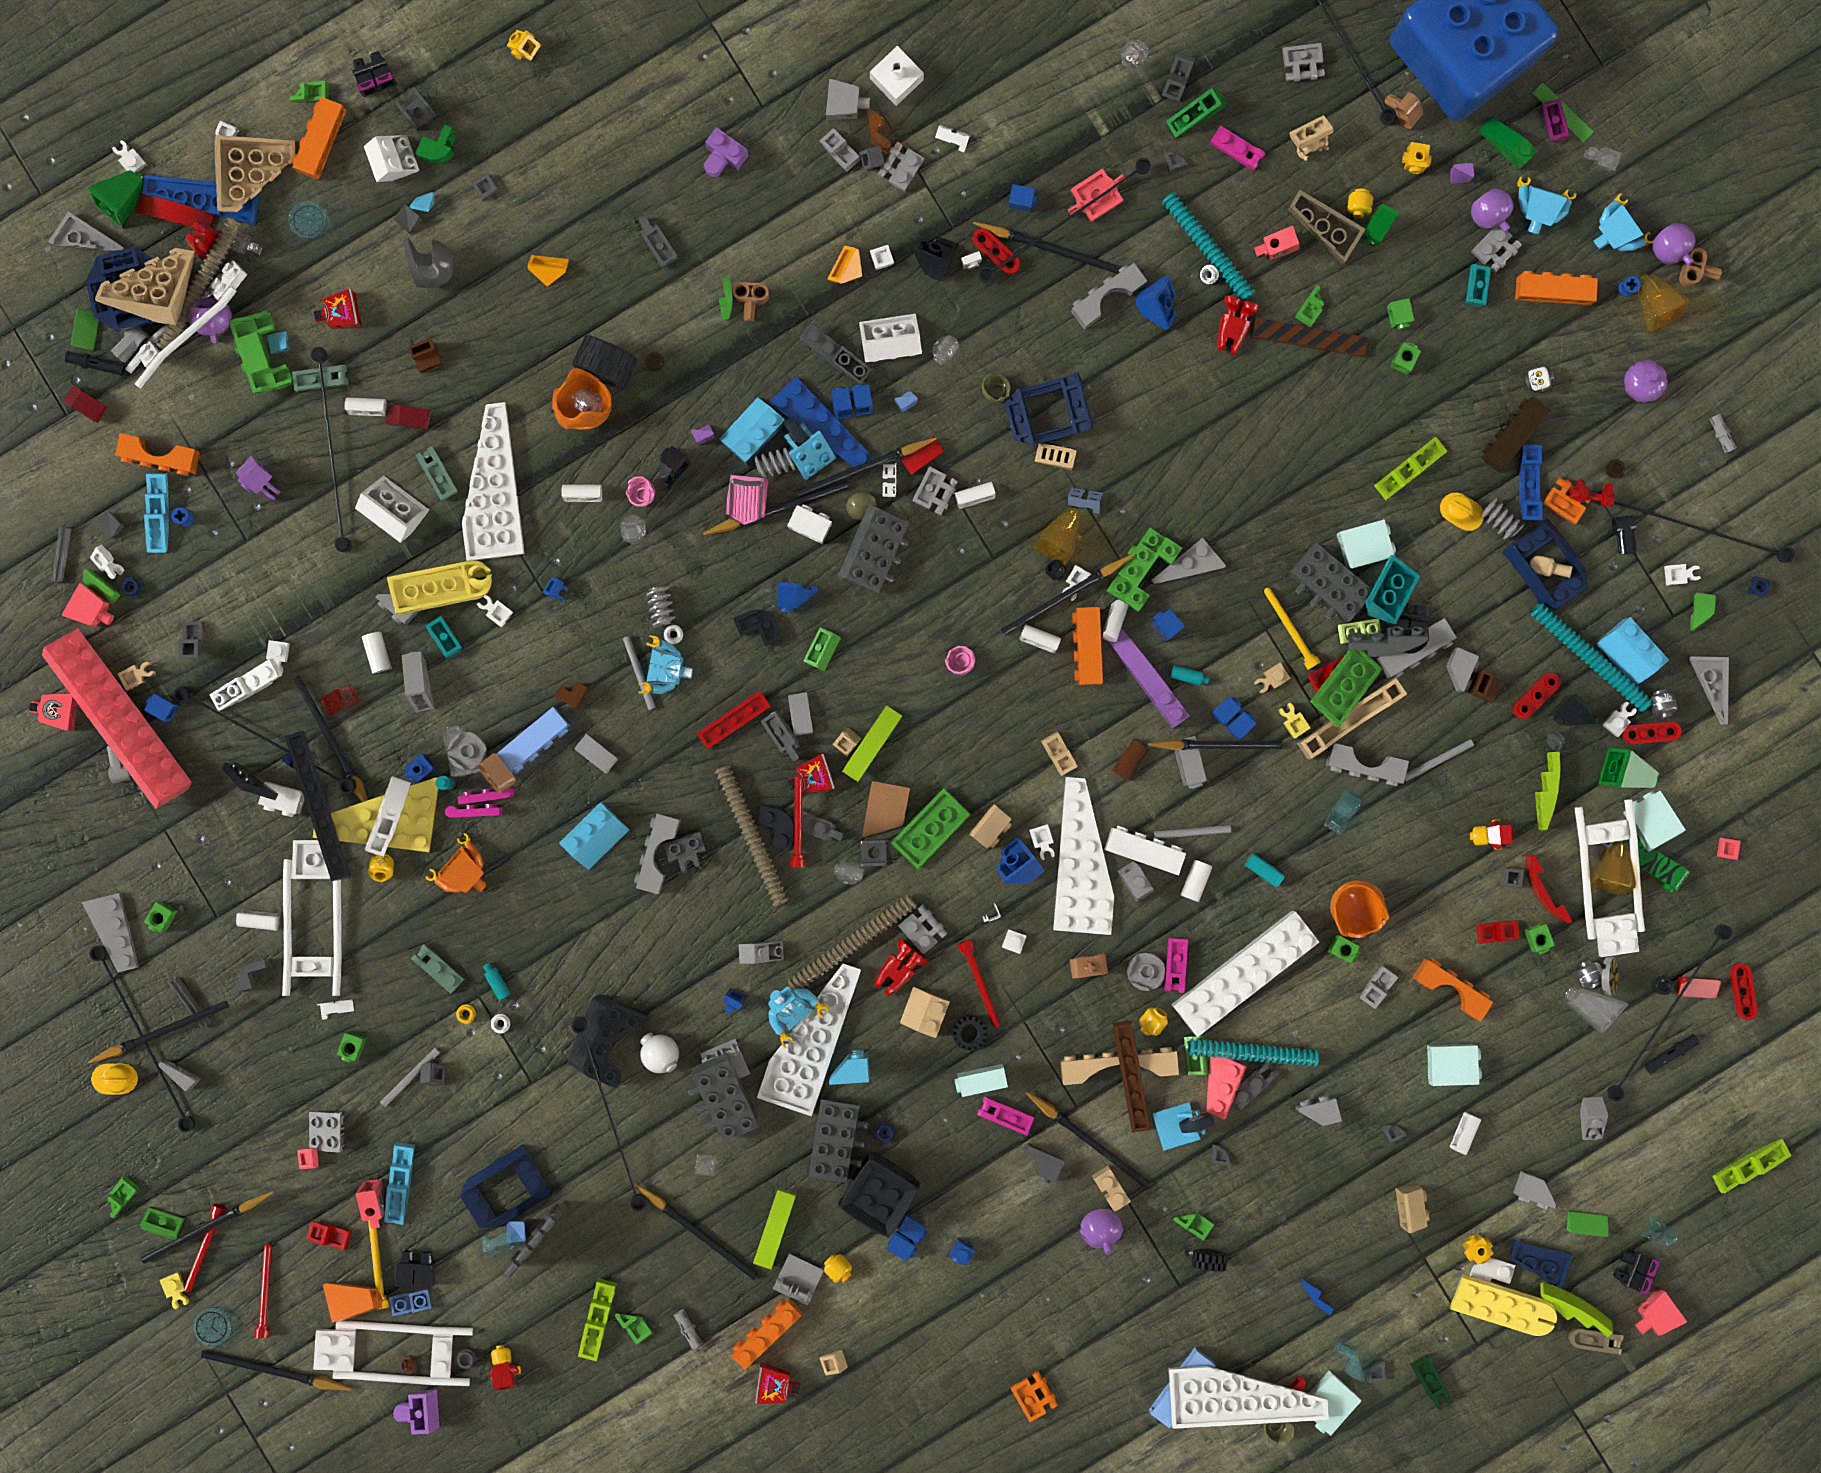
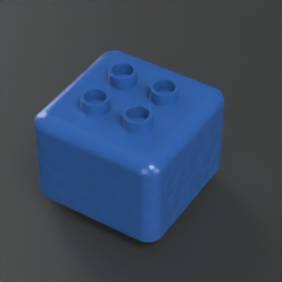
M1416 0L1406 9L1391 33L1390 44L1444 113L1451 120L1462 121L1535 65L1556 40L1558 26L1538 0Z

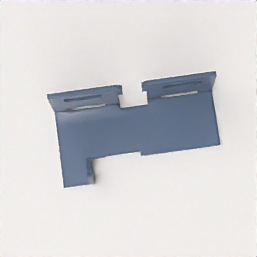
M1071 488L1068 495V505L1091 508L1093 513L1100 514V500L1103 493L1089 491L1086 500L1081 499L1085 490Z

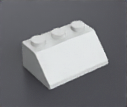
M916 314L859 322L865 362H877L884 359H896L898 357L922 354Z
M382 476L360 494L355 507L356 510L400 543L413 533L429 511L428 508L385 476Z

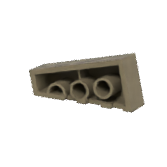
M1301 190L1298 191L1287 209L1342 265L1347 261L1365 231V228Z

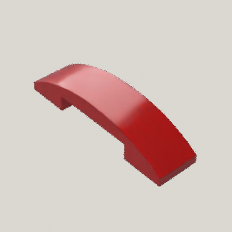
M140 195L135 212L150 218H159L188 226L191 229H194L191 227L194 222H200L212 227L215 217L213 214L187 205L147 195Z
M1526 855L1527 877L1538 901L1558 920L1564 923L1573 922L1562 904H1553L1537 876L1543 872V869L1535 855Z

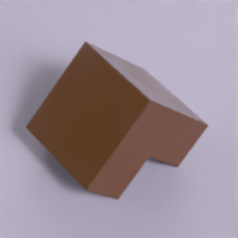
M430 338L408 347L420 373L443 365L437 347Z
M1484 670L1478 671L1468 694L1492 703L1502 680Z
M576 682L572 691L560 686L554 697L579 710L590 688Z

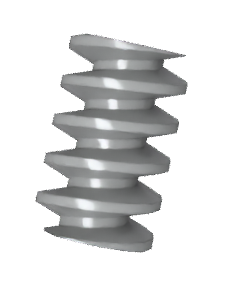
M783 448V454L776 450V456L769 452L768 458L761 454V460L754 456L758 473L763 478H766L767 472L774 476V470L781 474V468L788 472L789 466L796 470V465L786 448Z
M1495 498L1483 510L1481 518L1488 516L1487 524L1494 522L1493 529L1500 527L1498 534L1505 532L1503 537L1505 540L1513 537L1524 524L1517 526L1520 520L1515 519L1512 521L1514 514L1507 515L1508 508L1501 510L1503 503L1496 504L1498 499Z
M669 586L648 589L650 592L646 594L647 598H652L648 601V605L654 606L649 609L650 613H656L651 616V620L657 621L652 624L654 628L674 624L671 621L676 617L669 615L674 609L668 608L672 601H666L671 596V594L665 593Z

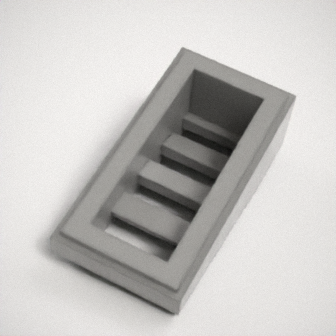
M168 1060L161 1061L158 1064L184 1091L191 1090L201 1080L198 1076Z

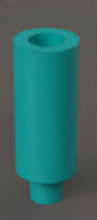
M1177 665L1172 667L1170 678L1199 686L1201 683L1208 685L1209 677L1203 676V672Z
M440 776L436 780V786L440 790H452L456 785L455 779L450 776Z
M490 963L484 965L483 968L486 971L484 976L498 1000L500 1001L510 995L511 992L497 968H492Z

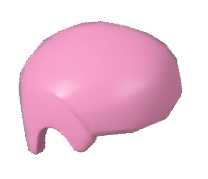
M635 476L628 481L629 486L626 495L630 503L637 507H645L653 501L655 488L652 482L643 476Z
M957 646L949 650L945 663L947 668L954 674L964 675L973 669L975 655L968 647Z

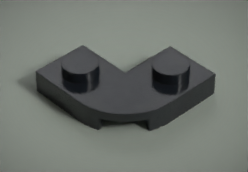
M752 610L733 618L740 636L759 629L765 646L783 640L776 620L770 613L764 610Z
M761 805L758 824L775 828L772 847L792 851L794 844V822L787 814L788 812L780 808Z

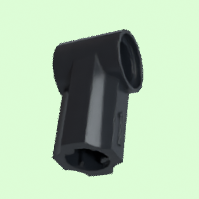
M1633 515L1614 517L1612 519V530L1617 537L1619 555L1637 552L1634 534L1636 531L1635 517Z

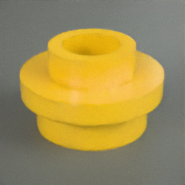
M465 1004L458 1008L456 1016L461 1023L468 1024L475 1019L476 1011L473 1006ZM465 1010L469 1011V1017L463 1015Z

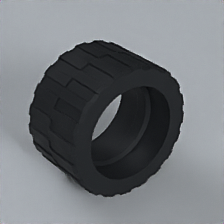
M586 335L572 365L575 368L591 373L605 384L625 389L638 360L632 354L609 342Z

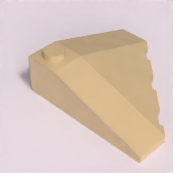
M216 135L214 144L217 212L238 213L243 208V204L262 191V187L268 182H272L281 174V170L285 166L291 165L295 156V141Z
M175 248L170 250V256L160 260L159 257L145 262L146 267L135 272L134 269L120 274L121 279L111 284L109 281L101 283L95 300L158 323L176 325L182 312L195 252Z

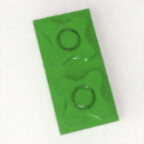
M1348 650L1310 702L1335 726L1340 727L1383 668L1371 657H1368L1364 650Z
M943 788L896 836L891 844L919 869L971 814Z

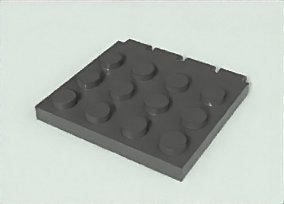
M563 1201L561 1205L556 1204L506 1264L508 1269L503 1274L507 1279H510L568 1209L569 1205Z

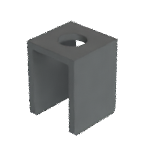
M413 87L412 90L418 97L405 109L397 101L395 104L418 131L434 118L436 114L415 87ZM415 109H423L424 115L422 118L417 119L413 116Z
M886 840L860 841L861 866L887 865ZM876 847L879 849L880 854L877 858H871L868 855L870 848Z

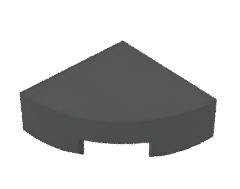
M1171 151L1163 153L1169 172L1188 165L1186 160Z
M1385 1124L1380 1126L1390 1144L1407 1136L1406 1132L1397 1125Z
M1213 1144L1211 1164L1231 1166L1228 1153L1221 1146Z
M1384 1360L1375 1362L1369 1368L1366 1375L1367 1383L1387 1381Z

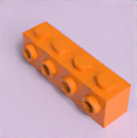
M790 1298L785 1301L781 1300L775 1306L776 1310L771 1315L769 1313L765 1315L760 1321L761 1324L757 1328L753 1327L746 1334L748 1337L743 1342L740 1340L733 1346L732 1357L744 1370L801 1317L802 1310Z

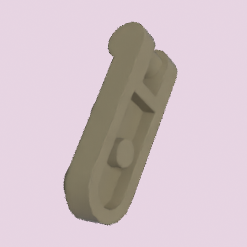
M1574 1328L1569 1333V1341L1576 1348L1622 1354L1620 1346L1621 1341L1624 1339V1334L1613 1332V1334L1606 1337L1599 1330ZM1609 1339L1613 1340L1612 1346H1609Z

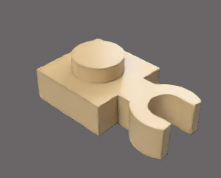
M144 662L140 669L137 665H133L118 673L126 691H130L145 683L143 677H152L156 674L155 671H150L149 673L146 671L151 662Z
M1278 663L1263 673L1266 677L1265 679H1257L1254 684L1263 683L1264 688L1259 692L1264 693L1268 690L1269 685L1275 689L1291 678L1282 664Z

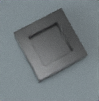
M488 174L471 183L482 201L499 191Z

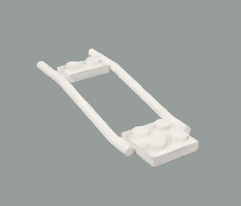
M232 260L230 263L225 264L222 274L219 273L208 290L204 291L205 295L201 297L205 299L213 294L219 301L161 352L155 343L159 341L160 337H163L162 333L166 331L165 327H168L169 324H165L140 348L125 368L128 372L132 373L141 361L147 368L136 381L135 385L141 389L169 354L227 305L237 292L236 288L247 275L238 263Z
M1632 799L1624 800L1626 820L1586 826L1583 807H1575L1580 844L1588 939L1597 938L1600 957L1639 952L1637 932L1645 931L1638 839ZM1629 839L1635 913L1593 919L1588 845Z
M293 840L292 860L285 859L283 865L284 966L282 996H290L291 977L332 976V996H340L342 961L341 880L333 882L334 957H292L291 879H330L318 840Z
M364 1321L336 1322V1329H316L313 1370H333V1379L469 1386L470 1378H450L453 1335H473V1328L433 1327ZM356 1329L433 1334L431 1377L354 1372Z

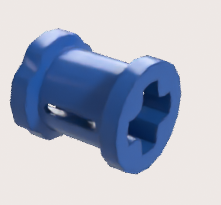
M1629 276L1619 284L1618 291L1622 296L1629 297L1640 289L1641 282L1637 277Z
M182 507L175 508L171 513L172 521L178 525L187 527L194 521L193 513Z

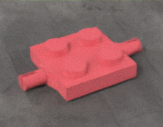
M1102 168L1071 188L1070 191L1075 197L1077 204L1068 209L1070 215L1125 178L1124 175L1121 174L1112 180ZM1116 187L1082 212L1086 214L1090 222H1093L1122 203L1123 198Z

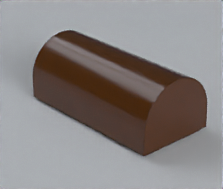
M1133 739L1111 771L1128 781L1149 749Z

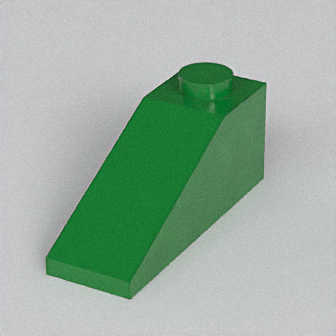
M1211 88L1168 119L1166 123L1175 138L1215 115L1226 107L1228 103L1219 88Z
M1493 117L1478 130L1518 170L1538 151L1527 139Z
M1382 203L1370 218L1361 236L1364 239V243L1370 246H1378L1399 212Z

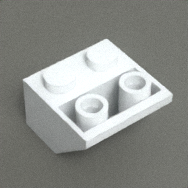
M407 135L375 136L364 146L376 182L394 181L419 171Z

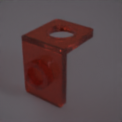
M347 685L335 689L323 697L321 701L328 715L331 716L343 707L359 702V699L352 685ZM344 691H348L351 694L352 699L350 701L344 698Z

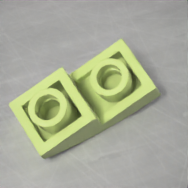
M1379 619L1338 625L1341 644L1348 643V634L1357 632L1363 634L1381 633Z

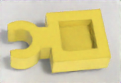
M1288 703L1289 712L1285 713L1281 708L1279 713L1287 718V721L1283 724L1293 739L1309 730L1310 726L1301 712L1295 715L1294 706Z
M180 1271L160 1280L166 1298L173 1297L172 1306L174 1309L179 1308V1299L183 1301L184 1305L189 1303L188 1297L182 1293L185 1291V1283Z

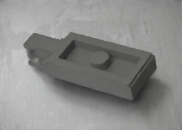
M645 216L640 218L639 222L643 227V230L640 231L642 237L661 267L664 268L677 260V254L655 222L650 225Z
M775 710L761 720L762 725L781 753L783 752L786 756L789 754L793 762L803 757L799 749V741L778 710Z
M802 811L803 832L822 840L830 841L831 838L842 840L844 833L836 831V825L832 824V822Z

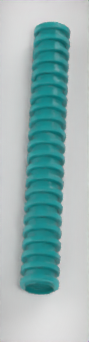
M1176 192L1169 194L1162 204L1166 205V209L1170 210L1169 213L1174 215V219L1177 218V223L1182 224L1181 228H1185V233H1189L1188 236L1193 238L1192 241L1196 242V246L1200 247L1199 250H1203V255H1207V260H1211V265H1215L1219 270V274L1223 275L1222 278L1226 279L1225 282L1230 284L1229 287H1233V292H1237V297H1241V302L1249 299L1255 290L1251 289V285L1247 284L1248 281L1243 279V275L1240 276V271H1236V266H1232V261H1228L1229 258L1224 256L1225 253L1221 252V248L1217 247L1218 244L1213 242L1214 239H1210V234H1206V229H1202V224H1198L1199 221L1194 219L1195 216L1191 215L1192 212L1188 211V207L1183 205L1184 202H1180V197H1176Z
M1193 1038L1188 1042V1053L1190 1056H1193V1054L1195 1056L1201 1055V1057L1205 1055L1207 1057L1212 1056L1213 1058L1218 1056L1221 1059L1223 1057L1225 1059L1230 1057L1232 1060L1235 1058L1240 1060L1242 1058L1243 1061L1246 1059L1252 1061L1253 1059L1255 1062L1258 1060L1260 1062L1265 1061L1266 1063L1270 1061L1271 1063L1277 1062L1278 1064L1283 1062V1064L1289 1063L1293 1065L1294 1063L1301 1066L1306 1064L1309 1067L1311 1065L1316 1067L1319 1062L1318 1051H1312L1311 1049L1307 1051L1303 1048L1300 1050V1048L1294 1049L1292 1047L1290 1049L1284 1047L1283 1049L1281 1046L1278 1048L1272 1046L1271 1048L1270 1045L1265 1047V1045L1259 1046L1255 1044L1253 1046V1044L1247 1045L1246 1043L1242 1045L1235 1042L1230 1044L1229 1042L1224 1043L1220 1041L1218 1043L1215 1040L1214 1042L1212 1040L1206 1042L1204 1039L1202 1041L1196 1039L1195 1041Z

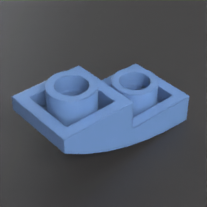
M428 1289L389 1296L392 1316L431 1309Z

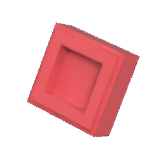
M1720 838L1717 857L1738 860L1741 841Z
M317 1148L297 1150L299 1169L319 1167Z

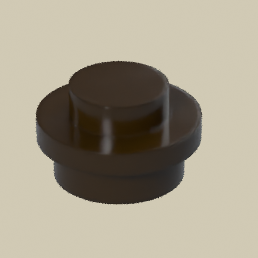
M653 352L646 357L645 364L650 371L657 372L664 367L665 361L660 353Z
M1614 459L1607 463L1605 470L1610 478L1617 479L1624 475L1625 465L1622 461Z

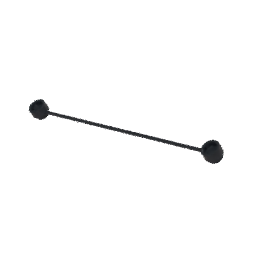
M1317 0L1382 110L1380 121L1384 125L1392 124L1396 119L1395 110L1392 108L1384 109L1321 0Z
M1147 158L1138 159L1135 165L1134 172L1123 178L1121 181L1113 185L1111 188H1109L1101 195L1090 201L1088 204H1086L1078 211L1067 217L1065 220H1063L1055 227L1044 233L1042 236L1034 240L1032 243L1024 247L1022 250L1011 256L1009 259L1001 263L993 270L990 267H983L979 271V280L985 284L992 282L994 278V272L1004 266L1006 263H1008L1016 256L1027 250L1029 247L1037 243L1039 240H1041L1049 233L1060 227L1062 224H1064L1072 217L1083 211L1085 208H1087L1095 201L1106 195L1108 192L1116 188L1118 185L1126 181L1134 174H1147L1150 171L1151 162Z
M315 347L311 351V357L315 362L319 363L340 538L335 541V548L339 552L346 553L351 550L352 543L348 538L343 537L321 364L328 359V353L322 347Z
M1595 501L1597 505L1603 506L1601 502ZM1614 501V504L1777 554V559L1782 563L1791 562L1795 557V552L1790 547L1781 548L1777 552Z
M180 686L174 690L173 697L177 702H185L191 699L289 753V750L191 697V691L188 687ZM315 765L316 769L340 782L339 789L342 793L350 794L355 791L357 784L353 778L347 777L342 780Z
M1720 924L1715 928L1714 933L1717 937L1716 940L1714 941V943L1712 944V946L1710 947V949L1708 950V952L1706 953V955L1704 956V958L1702 959V961L1700 962V964L1698 965V967L1696 968V970L1694 971V973L1692 974V976L1690 977V979L1688 980V982L1686 983V985L1684 986V988L1682 989V991L1680 992V994L1678 995V997L1676 998V1000L1674 1001V1003L1672 1004V1006L1670 1007V1009L1668 1010V1012L1666 1013V1015L1664 1016V1018L1662 1019V1021L1660 1022V1024L1658 1025L1650 1039L1647 1041V1043L1645 1044V1046L1643 1047V1049L1641 1050V1052L1639 1053V1055L1637 1056V1058L1635 1059V1061L1633 1062V1064L1631 1065V1067L1629 1068V1070L1627 1071L1619 1085H1611L1608 1088L1607 1095L1610 1099H1612L1613 1101H1620L1624 1098L1625 1093L1624 1090L1621 1088L1622 1084L1624 1083V1081L1626 1080V1078L1628 1077V1075L1630 1074V1072L1632 1071V1069L1634 1068V1066L1636 1065V1063L1638 1062V1060L1640 1059V1057L1642 1056V1054L1644 1053V1051L1646 1050V1048L1648 1047V1045L1650 1044L1658 1030L1661 1028V1026L1663 1025V1023L1665 1022V1020L1667 1019V1017L1669 1016V1014L1671 1013V1011L1673 1010V1008L1675 1007V1005L1677 1004V1002L1679 1001V999L1681 998V996L1683 995V993L1685 992V990L1687 989V987L1689 986V984L1691 983V981L1693 980V978L1695 977V975L1697 974V972L1699 971V969L1701 968V966L1703 965V963L1705 962V960L1707 959V957L1709 956V954L1711 953L1719 939L1725 941L1731 938L1732 929L1725 924Z
M101 945L92 947L89 951L90 958L94 961H102L139 1035L143 1036L104 960L107 956L105 947ZM147 1042L144 1043L182 1116L178 1121L179 1130L182 1132L191 1131L195 1127L194 1118L184 1115Z
M578 1016L573 1019L571 1027L575 1033L582 1035L635 1194L631 1198V1207L635 1211H641L646 1207V1198L642 1194H637L584 1035L587 1029V1020L584 1017Z

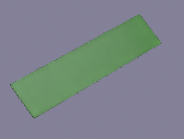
M1544 83L1533 92L1542 103L1559 99ZM1561 101L1568 128L1584 142L1593 131Z

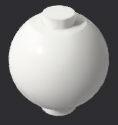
M650 1032L641 1039L640 1043L643 1046L640 1052L641 1061L649 1071L654 1073H670L677 1067L679 1049L672 1038L661 1034L654 1036Z

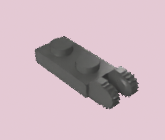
M1265 1062L1240 1082L1233 1100L1240 1109H1243L1269 1085V1082L1279 1075L1280 1072L1277 1069L1272 1071L1266 1078L1261 1075L1270 1067L1271 1062Z

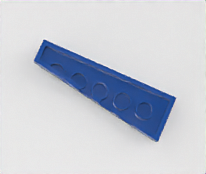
M144 175L143 195L173 201L224 218L231 217L238 222L256 226L259 194L243 204V208L238 213L217 212L216 182Z
M797 377L769 401L772 407L787 418H792L799 427L803 423L812 435L820 431L832 452L840 456L852 467L874 459Z

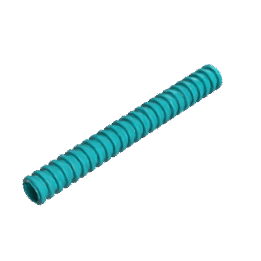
M1544 603L1538 604L1533 609L1531 616H1535L1536 621L1539 620L1541 625L1544 624V628H1548L1550 633H1554L1553 636H1558L1559 641L1562 640L1564 645L1567 644L1568 649L1571 648L1573 653L1576 652L1577 657L1580 656L1581 660H1585V664H1589L1590 668H1594L1595 672H1599L1598 675L1603 676L1604 680H1608L1607 683L1612 684L1613 688H1617L1616 691L1621 692L1622 696H1626V700H1630V703L1635 704L1636 708L1639 707L1640 712L1650 707L1653 700L1648 698L1647 694L1644 695L1643 690H1639L1638 686L1635 687L1634 682H1630L1629 678H1625V674H1621L1620 670H1616V666H1612L1611 662H1607L1608 659H1603V655H1599L1597 650L1594 651V647H1590L1588 642L1585 643V639H1581L1579 634L1576 635V631H1572L1570 626L1567 627V623H1562V619H1558L1557 615H1553V611H1549L1548 607H1544Z

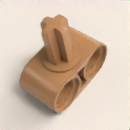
M1409 92L1402 100L1392 94L1386 97L1385 104L1396 111L1400 124L1407 129H1412L1423 115L1422 105L1418 97Z
M1695 248L1689 254L1691 257L1696 255L1699 259L1698 262L1694 261L1688 266L1683 261L1679 281L1684 287L1695 285L1701 280L1702 276L1719 280L1722 274L1721 269L1706 265L1707 253L1702 248ZM1688 273L1693 275V281L1688 278Z
M738 282L732 289L735 300L739 303H745L744 321H754L756 304H765L769 300L770 296L767 286L762 283ZM739 289H745L747 291L746 294L741 297L738 296L736 293ZM759 290L766 292L762 298L756 297L755 294Z
M495 753L478 764V768L486 778V781L499 794L516 782L513 774Z
M1106 954L1069 959L1072 978L1108 974Z

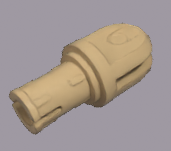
M1534 556L1529 562L1530 567L1536 574L1547 577L1556 574L1570 578L1573 567L1555 563L1554 558L1545 556Z

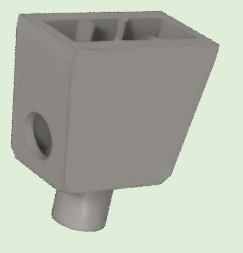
M829 79L826 120L856 119L858 109L869 110L870 98L859 97L860 89L858 86Z
M1134 861L1117 871L1136 902L1153 892L1151 884L1139 865Z

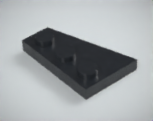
M235 762L232 764L224 763L222 770L241 790L276 800L278 793L243 769L242 765Z

